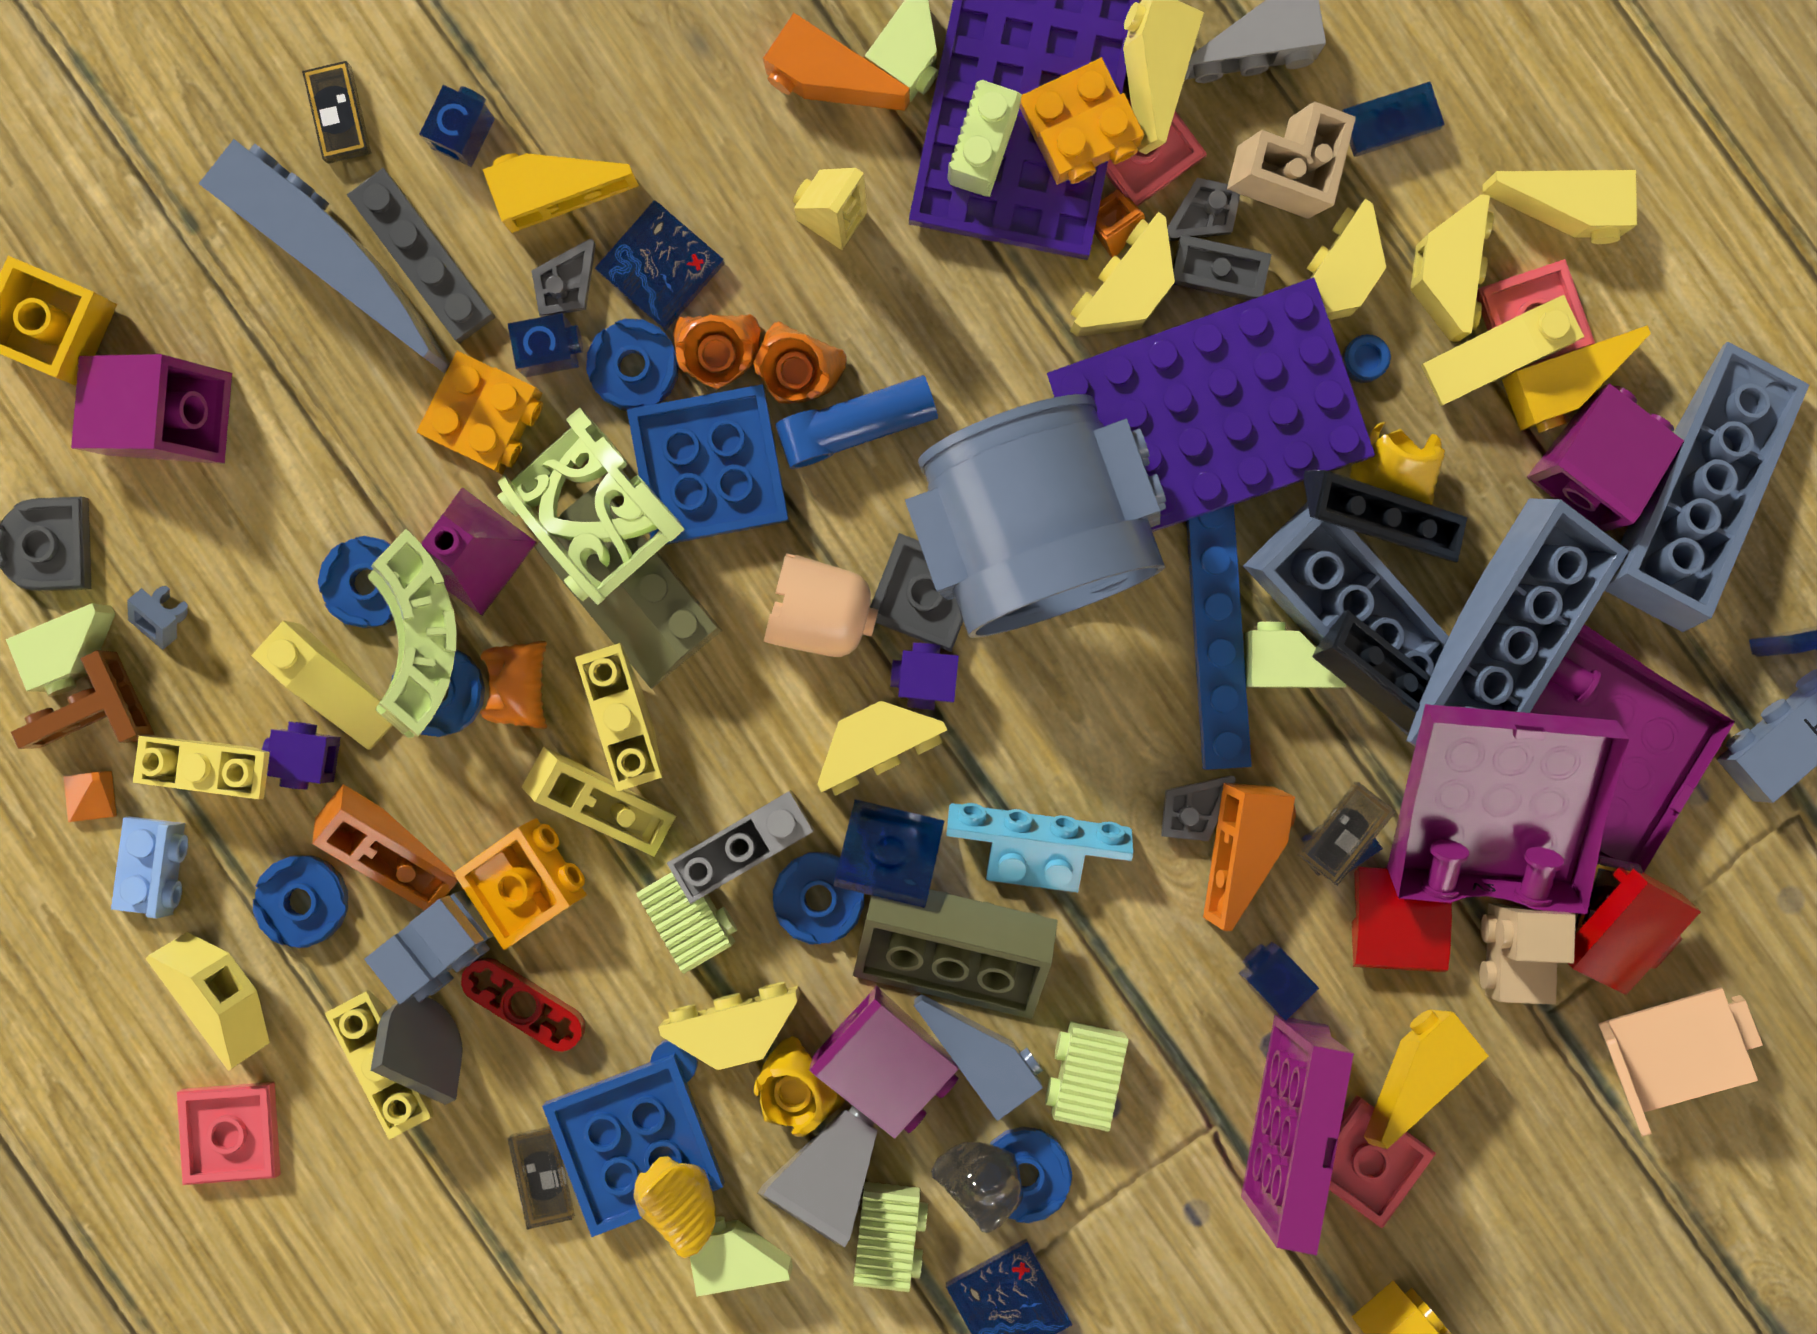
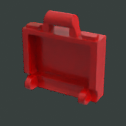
M1618 867L1613 875L1621 883L1575 934L1574 963L1568 964L1572 969L1627 995L1651 968L1656 969L1683 940L1680 935L1701 911L1683 894L1649 875L1641 874L1634 868L1628 873L1623 868Z

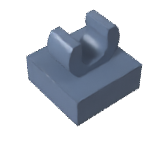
M167 586L156 589L152 597L141 588L127 600L128 621L163 650L177 639V623L186 618L188 604L183 601L176 608H164L162 604L170 598V589Z

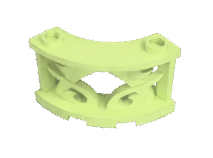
M579 407L566 419L571 426L569 430L512 480L505 474L498 480L502 492L497 497L515 517L521 516L536 537L566 570L569 576L564 579V582L580 600L584 601L590 597L599 605L605 600V597L667 542H671L685 529L639 475L634 476L631 480L622 471L627 466V461L609 438ZM589 459L585 467L582 468L583 463ZM576 465L580 469H573V466ZM608 472L598 486L595 495V508L600 519L599 522H576L557 518L558 500L566 478L573 482L584 483L596 480ZM616 496H624V503L620 507L611 506L614 513L619 517L613 519L610 512V502ZM539 505H540V507H539V513H538V511H537V509H536V506H539ZM656 529L660 530L632 554L625 541L626 539L639 537ZM556 537L572 540L568 551ZM604 542H613L623 563L600 582L590 573L587 567V559L592 554H598L599 561L608 567L610 554Z
M405 529L372 564L373 570L369 574L368 579L377 588L389 606L398 636V659L395 673L387 692L377 705L376 711L407 738H412L414 735L418 737L432 720L449 687L456 652L457 630L454 609H452L442 574L422 544Z

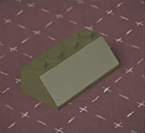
M596 484L563 511L558 519L576 522H599L600 519L595 508V495L599 484ZM613 498L610 502V512L612 518L616 519L619 517L614 513L611 506H620ZM642 535L626 539L625 541L632 554H634L648 540ZM556 537L568 551L572 540ZM539 541L535 549L566 585L564 579L569 574ZM604 542L610 554L608 567L599 561L598 554H592L587 559V567L590 573L600 582L623 563L613 542ZM658 552L605 597V600L599 605L590 597L582 601L572 592L614 645L622 644L630 664L651 689L723 631Z
M876 877L854 967V977L1029 1019L1033 1018L1052 964L1058 920L1035 913L997 906L989 902L951 895L943 891L922 887L909 888L904 886L901 881L892 880L893 882L888 879Z

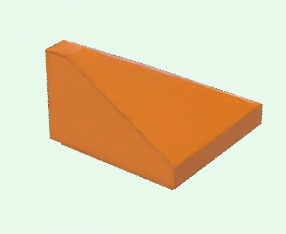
M1117 189L1100 201L1094 234L1113 258L1127 244L1126 240L1139 222L1145 219V215L1128 197H1125Z
M112 771L63 777L68 822L117 816Z

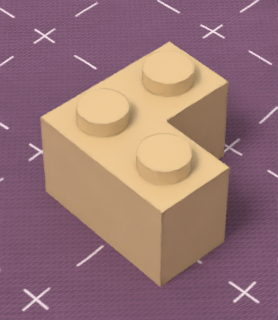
M1314 101L1289 118L1284 138L1260 130L1238 145L1227 190L1307 219L1328 209L1335 203L1356 117Z
M1488 903V914H1484L1481 921L1482 939L1484 942H1487L1486 961H1482L1479 971L1480 984L1482 989H1485V996L1498 1002L1556 1005L1557 963H1574L1576 915L1567 912L1535 910L1525 905Z

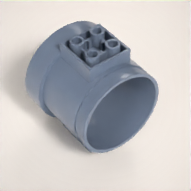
M1075 394L1054 397L999 413L949 435L927 449L918 459L921 472L926 476L928 482V491L905 499L935 589L947 601L953 598L956 599L969 637L978 638L995 635L1060 616L1136 586L1157 575L1165 568L1151 527L1160 524V511L1166 509L1164 503L1166 498L1157 474L1148 477L1144 466L1150 464L1148 458L1150 455L1141 429L1131 431L1127 419L1104 427L1099 421L1096 413L1097 406L1092 396Z

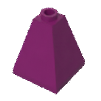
M463 487L421 542L442 574L447 591L482 616L537 543Z

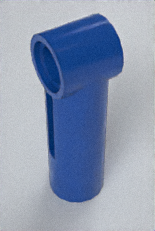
M922 375L821 410H808L788 416L778 421L775 426L790 469H797L823 461L836 452L938 419V413L926 377Z

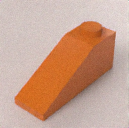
M796 13L792 14L763 57L768 81L786 95H790L793 91L802 98L809 100L903 111L910 104L909 87Z
M1223 783L1203 918L1223 931H1232L1286 847L1290 828L1293 826L1296 818L1295 796L1273 786Z
M344 784L315 817L313 845L424 911L437 900L445 897L458 882L453 874L454 872L389 813Z

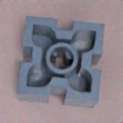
M462 890L437 900L412 920L408 926L392 936L364 960L399 1004L404 1003L413 996L420 1003L429 995H434L454 979L449 972L451 969H454L457 973L487 953L490 948L485 942L494 935L474 904Z

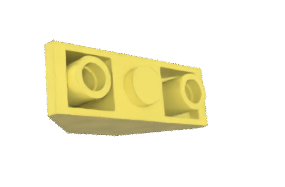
M1480 194L1431 231L1416 245L1410 290L1449 341L1460 342L1470 335L1472 330H1476L1480 322L1482 305L1480 302H1476L1478 285L1484 282L1488 267L1487 257L1482 256L1484 240H1487L1491 234L1494 222L1493 212L1488 211L1490 195Z
M1364 199L1355 211L1349 207L1345 209L1331 230L1338 237L1330 249L1322 245L1306 268L1313 273L1310 278L1315 277L1329 320L1349 317L1360 308L1386 269L1374 205L1367 199Z
M1160 212L1156 214L1150 223L1143 219L1139 222L1126 240L1132 246L1122 260L1114 255L1100 273L1098 278L1104 283L1096 294L1092 296L1086 292L1070 313L1076 318L1070 330L1075 336L1080 337L1141 329L1169 293L1175 280L1166 217Z
M618 643L575 657L616 791L619 792L663 778L654 726L642 688L622 644Z
M879 701L838 722L817 785L821 792L831 788L836 796L860 784L856 775L872 767L876 775H879L901 764L898 755L913 747L919 755L940 745L943 742L939 734L947 731L944 722Z
M139 736L133 783L264 799L270 752L254 747L216 742Z
M186 932L146 957L147 962L228 1071L270 1043L258 992L230 953Z
M778 982L759 988L760 996L742 1000L741 994L735 993L713 1000L715 1007L701 1011L696 1010L695 1004L673 1009L668 1012L669 1019H665L658 1026L660 1036L716 1070L761 1060L765 1057L800 997L799 987L787 988L786 982Z
M368 990L324 1014L390 1140L432 1118L434 1115L429 1097L370 1071L379 1021L388 1008Z

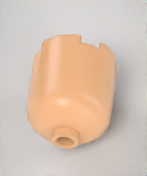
M786 553L775 594L783 595L784 600L783 603L776 601L774 603L772 614L769 616L764 642L829 657H842L850 654L857 648L862 635L872 636L878 609L870 608L871 592L868 583L854 572Z

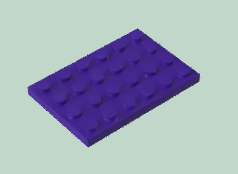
M1315 277L1047 373L1054 397L1075 394L1092 396L1097 406L1096 413L1099 421L1104 427L1127 419L1131 431L1141 429L1150 455L1148 457L1150 464L1144 466L1148 477L1157 474L1166 498V502H1164L1166 509L1160 511V524L1151 527L1152 532L1304 481L1305 471L1327 470L1331 472L1375 456Z

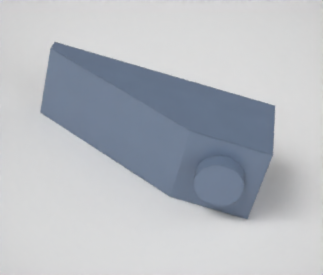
M923 994L914 999V1007L997 1121L1043 1088L1037 1075L1044 1070L1028 1048L1020 1052L1013 1041Z

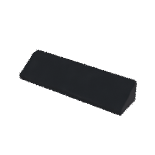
M1308 470L1304 472V485L1311 518L1447 561L1458 562L1468 517L1327 470Z
M1350 611L1343 612L1316 647L1312 657L1409 733L1431 676Z

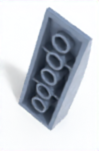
M233 139L199 182V185L443 373H446L450 363L428 325L400 286L373 255L325 211L330 203L294 173L287 171L278 161L255 143L248 150Z
M1726 342L1722 346L1674 431L1677 436L1684 440L1641 515L1634 524L1628 525L1620 544L1629 552L1605 589L1606 592L1681 632L1712 618L1809 384L1730 342Z
M1529 498L1481 575L1460 613L1427 684L1406 741L1413 746L1416 745L1425 704L1530 713L1629 550L1561 499Z
M1308 502L1243 565L1317 646L1342 613L1348 610L1430 676L1432 675L1449 636L1353 530L1311 518ZM1391 720V721H1392L1396 726H1398L1407 736L1409 735V733H1408L1406 730H1404V729H1403L1402 727H1400L1397 723H1395L1393 720Z

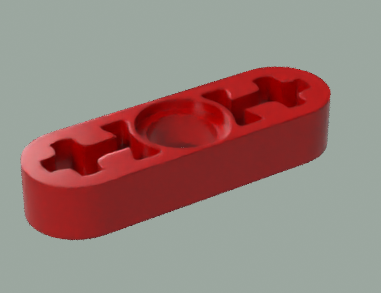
M481 958L467 966L463 971L461 987L468 998L551 1050L559 1052L570 1050L583 1038L586 1028L585 1020L578 1010L498 960ZM489 969L492 972L490 977L492 983L502 988L507 984V981L513 983V986L504 993L501 1003L495 1001V998L501 992L490 986L482 991L476 987L479 979L474 976L475 972L481 973ZM525 991L534 997L536 1009L533 1015L521 1017L513 1011L511 1000L515 993ZM546 1005L553 1008L548 1013V1018L555 1022H560L564 1018H568L571 1021L569 1030L574 1033L573 1037L566 1035L561 1040L557 1039L554 1036L557 1028L546 1020L541 1024L540 1028L534 1025V1022L543 1015Z

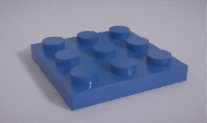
M763 384L627 409L638 474L685 529L675 539L667 542L665 545L789 522ZM656 529L650 532V539L660 530Z
M676 1053L551 1099L542 1106L591 1237L642 1218L639 1215L634 1199L635 1182L639 1173H646L659 1157L668 1156L678 1163L694 1164L705 1169L712 1192L724 1187L725 1181Z

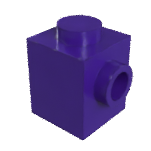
M913 643L912 651L903 650L902 660L893 659L890 687L899 688L898 697L908 698L907 707L934 710L935 701L954 703L959 656L940 654L941 645Z
M289 721L288 729H271L270 737L265 739L262 750L270 752L267 776L280 778V787L307 790L309 782L319 784L334 782L341 737L317 734V725Z

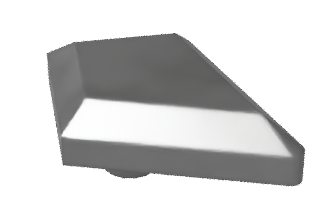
M1197 178L1167 227L1169 241L1179 240L1181 235L1201 238L1231 234L1240 194L1227 190L1228 184Z
M588 239L531 271L539 316L541 318L586 310L596 246L593 239Z
M1226 776L1165 790L1161 836L1209 841L1218 821L1223 783H1235L1236 778L1234 776Z

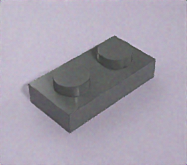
M1181 235L1173 265L1175 280L1173 285L1249 301L1263 296L1272 254Z

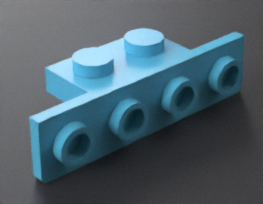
M951 803L949 805L946 836L991 842L986 880L1078 893L1085 855L1132 861L1133 858L1132 829L1114 822L1096 823L1075 820L1064 815L1052 817L1029 814L1020 809L1009 811L992 809L975 803Z

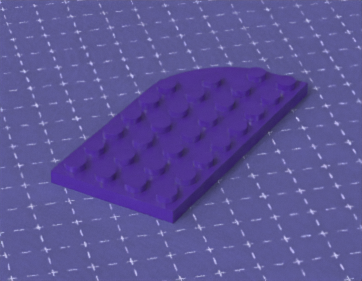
M953 0L909 215V225L1088 260L1108 161L1096 166V172L1079 183L1071 184L1070 180H1067L1057 185L1019 108L990 197L950 185L947 179L949 162H951L967 109H969L976 82L980 80L1017 91L1023 95L1102 57L1119 94H1122L1126 75L1123 47L1128 30L1124 29V22L1131 6L1135 2L1139 3V0Z

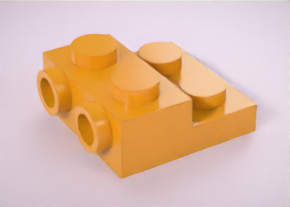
M1102 57L1021 96L1020 110L1057 185L1067 180H1070L1071 184L1079 183L1092 176L1096 172V166L1112 160L1113 164H1118L1131 158L1138 152L1137 147L1140 146L1144 137L1143 130L1125 93L1119 94Z
M457 350L416 432L502 475L506 466L511 468L519 458L523 446L519 440L526 426L532 427L540 416L543 402L540 401L543 393L536 387Z
M537 818L517 827L453 873L503 950L514 945L587 896L582 888L585 884L582 871L575 864L565 862L557 849L559 846L557 833L549 825L540 824Z

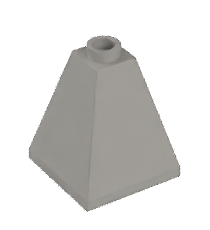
M853 1105L849 1112L847 1110L841 1111L761 1186L757 1194L833 1243L845 1247L851 1237L878 1131L872 1127L874 1122Z

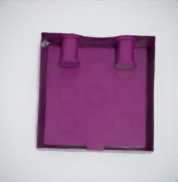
M1585 624L1530 713L1607 719L1619 722L1629 738V743L1605 821L1598 862L1616 869L1621 867L1626 871H1631L1634 868L1641 874L1645 872L1735 723L1734 720L1658 675Z
M1425 704L1387 865L1398 898L1451 903L1465 897L1490 896L1511 900L1535 910L1587 914L1605 821L1629 743V738L1619 722L1607 719Z
M1274 1015L1241 1198L1276 1248L1317 1255L1354 1053L1331 1037L1329 1025L1280 1015Z

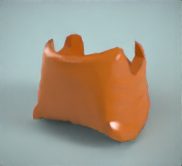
M751 314L679 317L675 323L673 335L676 359L680 369L685 373L688 372L704 385L714 389L724 387L742 376L754 363L760 348L761 329L756 317Z
M778 321L773 323L765 333L762 345L755 357L754 367L755 373L762 377L768 391L778 403L792 404L811 401L829 393L846 369L847 356L843 349L829 346L825 342H821Z
M546 641L515 644L512 646H496L482 652L480 659L485 661L489 673V698L486 708L480 711L482 718L493 723H511L513 725L531 726L538 729L547 728L546 719L543 715L544 710L542 706L544 703L541 692L543 687L541 681L543 676L542 669L544 666L542 662L547 646Z

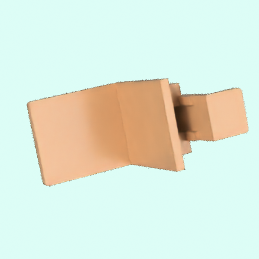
M1720 987L1598 1023L1642 1137L1652 1134L1644 1112L1758 1081L1747 1050L1763 1046L1747 1002L1741 995L1731 997L1732 1003H1728L1723 988Z

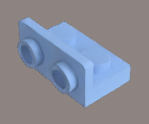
M131 816L123 817L111 910L146 914L147 918L155 919L173 915V911L178 906L182 895V884L178 881L180 862L185 859L188 850V838L184 835L185 823Z

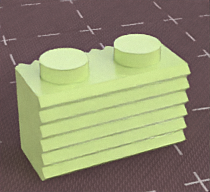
M984 80L976 82L969 109H967L951 162H949L947 179L950 185L990 197L1019 112L1022 94Z
M672 872L636 893L683 974L735 943L731 934L736 932L737 928L726 908L722 907L717 910L708 894L690 904Z
M1070 1021L1068 1033L1060 1031L1055 1049V1059L1062 1060L1059 1077H1050L1045 1098V1105L1052 1106L1051 1113L1054 1120L1110 1131L1128 1046V1038L1125 1033Z
M870 1181L864 1183L853 1286L909 1292L911 1278L920 1279L923 1250L914 1249L916 1231L925 1232L928 1212V1203L920 1202V1188L881 1184L879 1182L872 1183Z

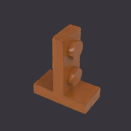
M96 650L81 657L80 659L94 688L85 689L67 698L69 705L56 711L53 708H46L25 717L27 724L11 731L18 749L42 748L105 717L108 718L119 743L138 742L139 736L151 737L155 735L118 653Z

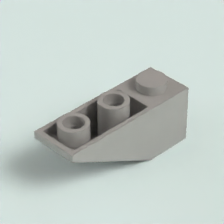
M1265 0L1193 53L1184 80L1195 78L1197 83H1208L1220 79L1226 73L1240 71L1242 76H1253L1267 71L1268 67L1286 64L1287 69H1298L1312 64L1326 44L1319 0Z
M792 790L667 862V865L691 904L814 831V828Z

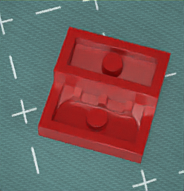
M1358 867L1354 872L1356 917L1352 921L1353 967L1447 972L1449 970L1451 949L1452 902L1398 898L1388 869Z

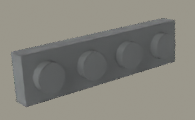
M384 168L347 194L348 198L457 343H462L496 317Z

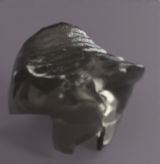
M963 1142L953 1146L938 1157L931 1170L932 1177L945 1188L946 1192L975 1221L982 1232L989 1233L999 1228L1022 1202L1024 1192L1021 1189L1019 1165L1015 1155L1004 1148L982 1142Z

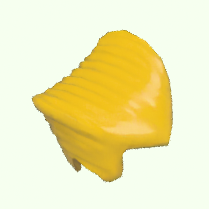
M1386 422L1378 423L1369 435L1375 456L1352 464L1350 478L1432 505L1436 489L1435 485L1438 482V475L1445 457V449L1442 448L1441 439L1436 434H1432L1424 448L1420 449L1402 429L1379 438Z
M793 1036L782 1040L768 1056L755 1081L754 1094L757 1097L760 1094L761 1110L765 1122L780 1126H793L791 1134L795 1137H803L815 1130L827 1117L838 1110L844 1104L845 1099L809 1070L812 1062L811 1055L807 1053L800 1040Z
M668 1156L659 1157L646 1173H639L635 1182L634 1199L639 1215L664 1237L678 1256L687 1258L697 1254L709 1240L715 1226L713 1192L705 1169L694 1164L678 1163Z

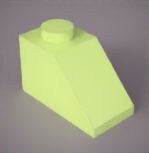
M905 0L865 55L866 60L910 88V102L918 91L925 94L930 89L939 72L936 69L937 48L928 0Z
M91 603L5 639L26 691L47 692V695L51 697L76 688L75 680L88 675L80 658L96 650H101L115 617L113 607Z
M1257 622V630L1244 632L1246 687L1344 688L1346 684L1312 657L1316 647L1300 631H1286V622Z
M715 1216V1226L709 1240L697 1254L690 1256L696 1297L790 1280L793 1267L789 1255L739 1220L725 1222V1217Z

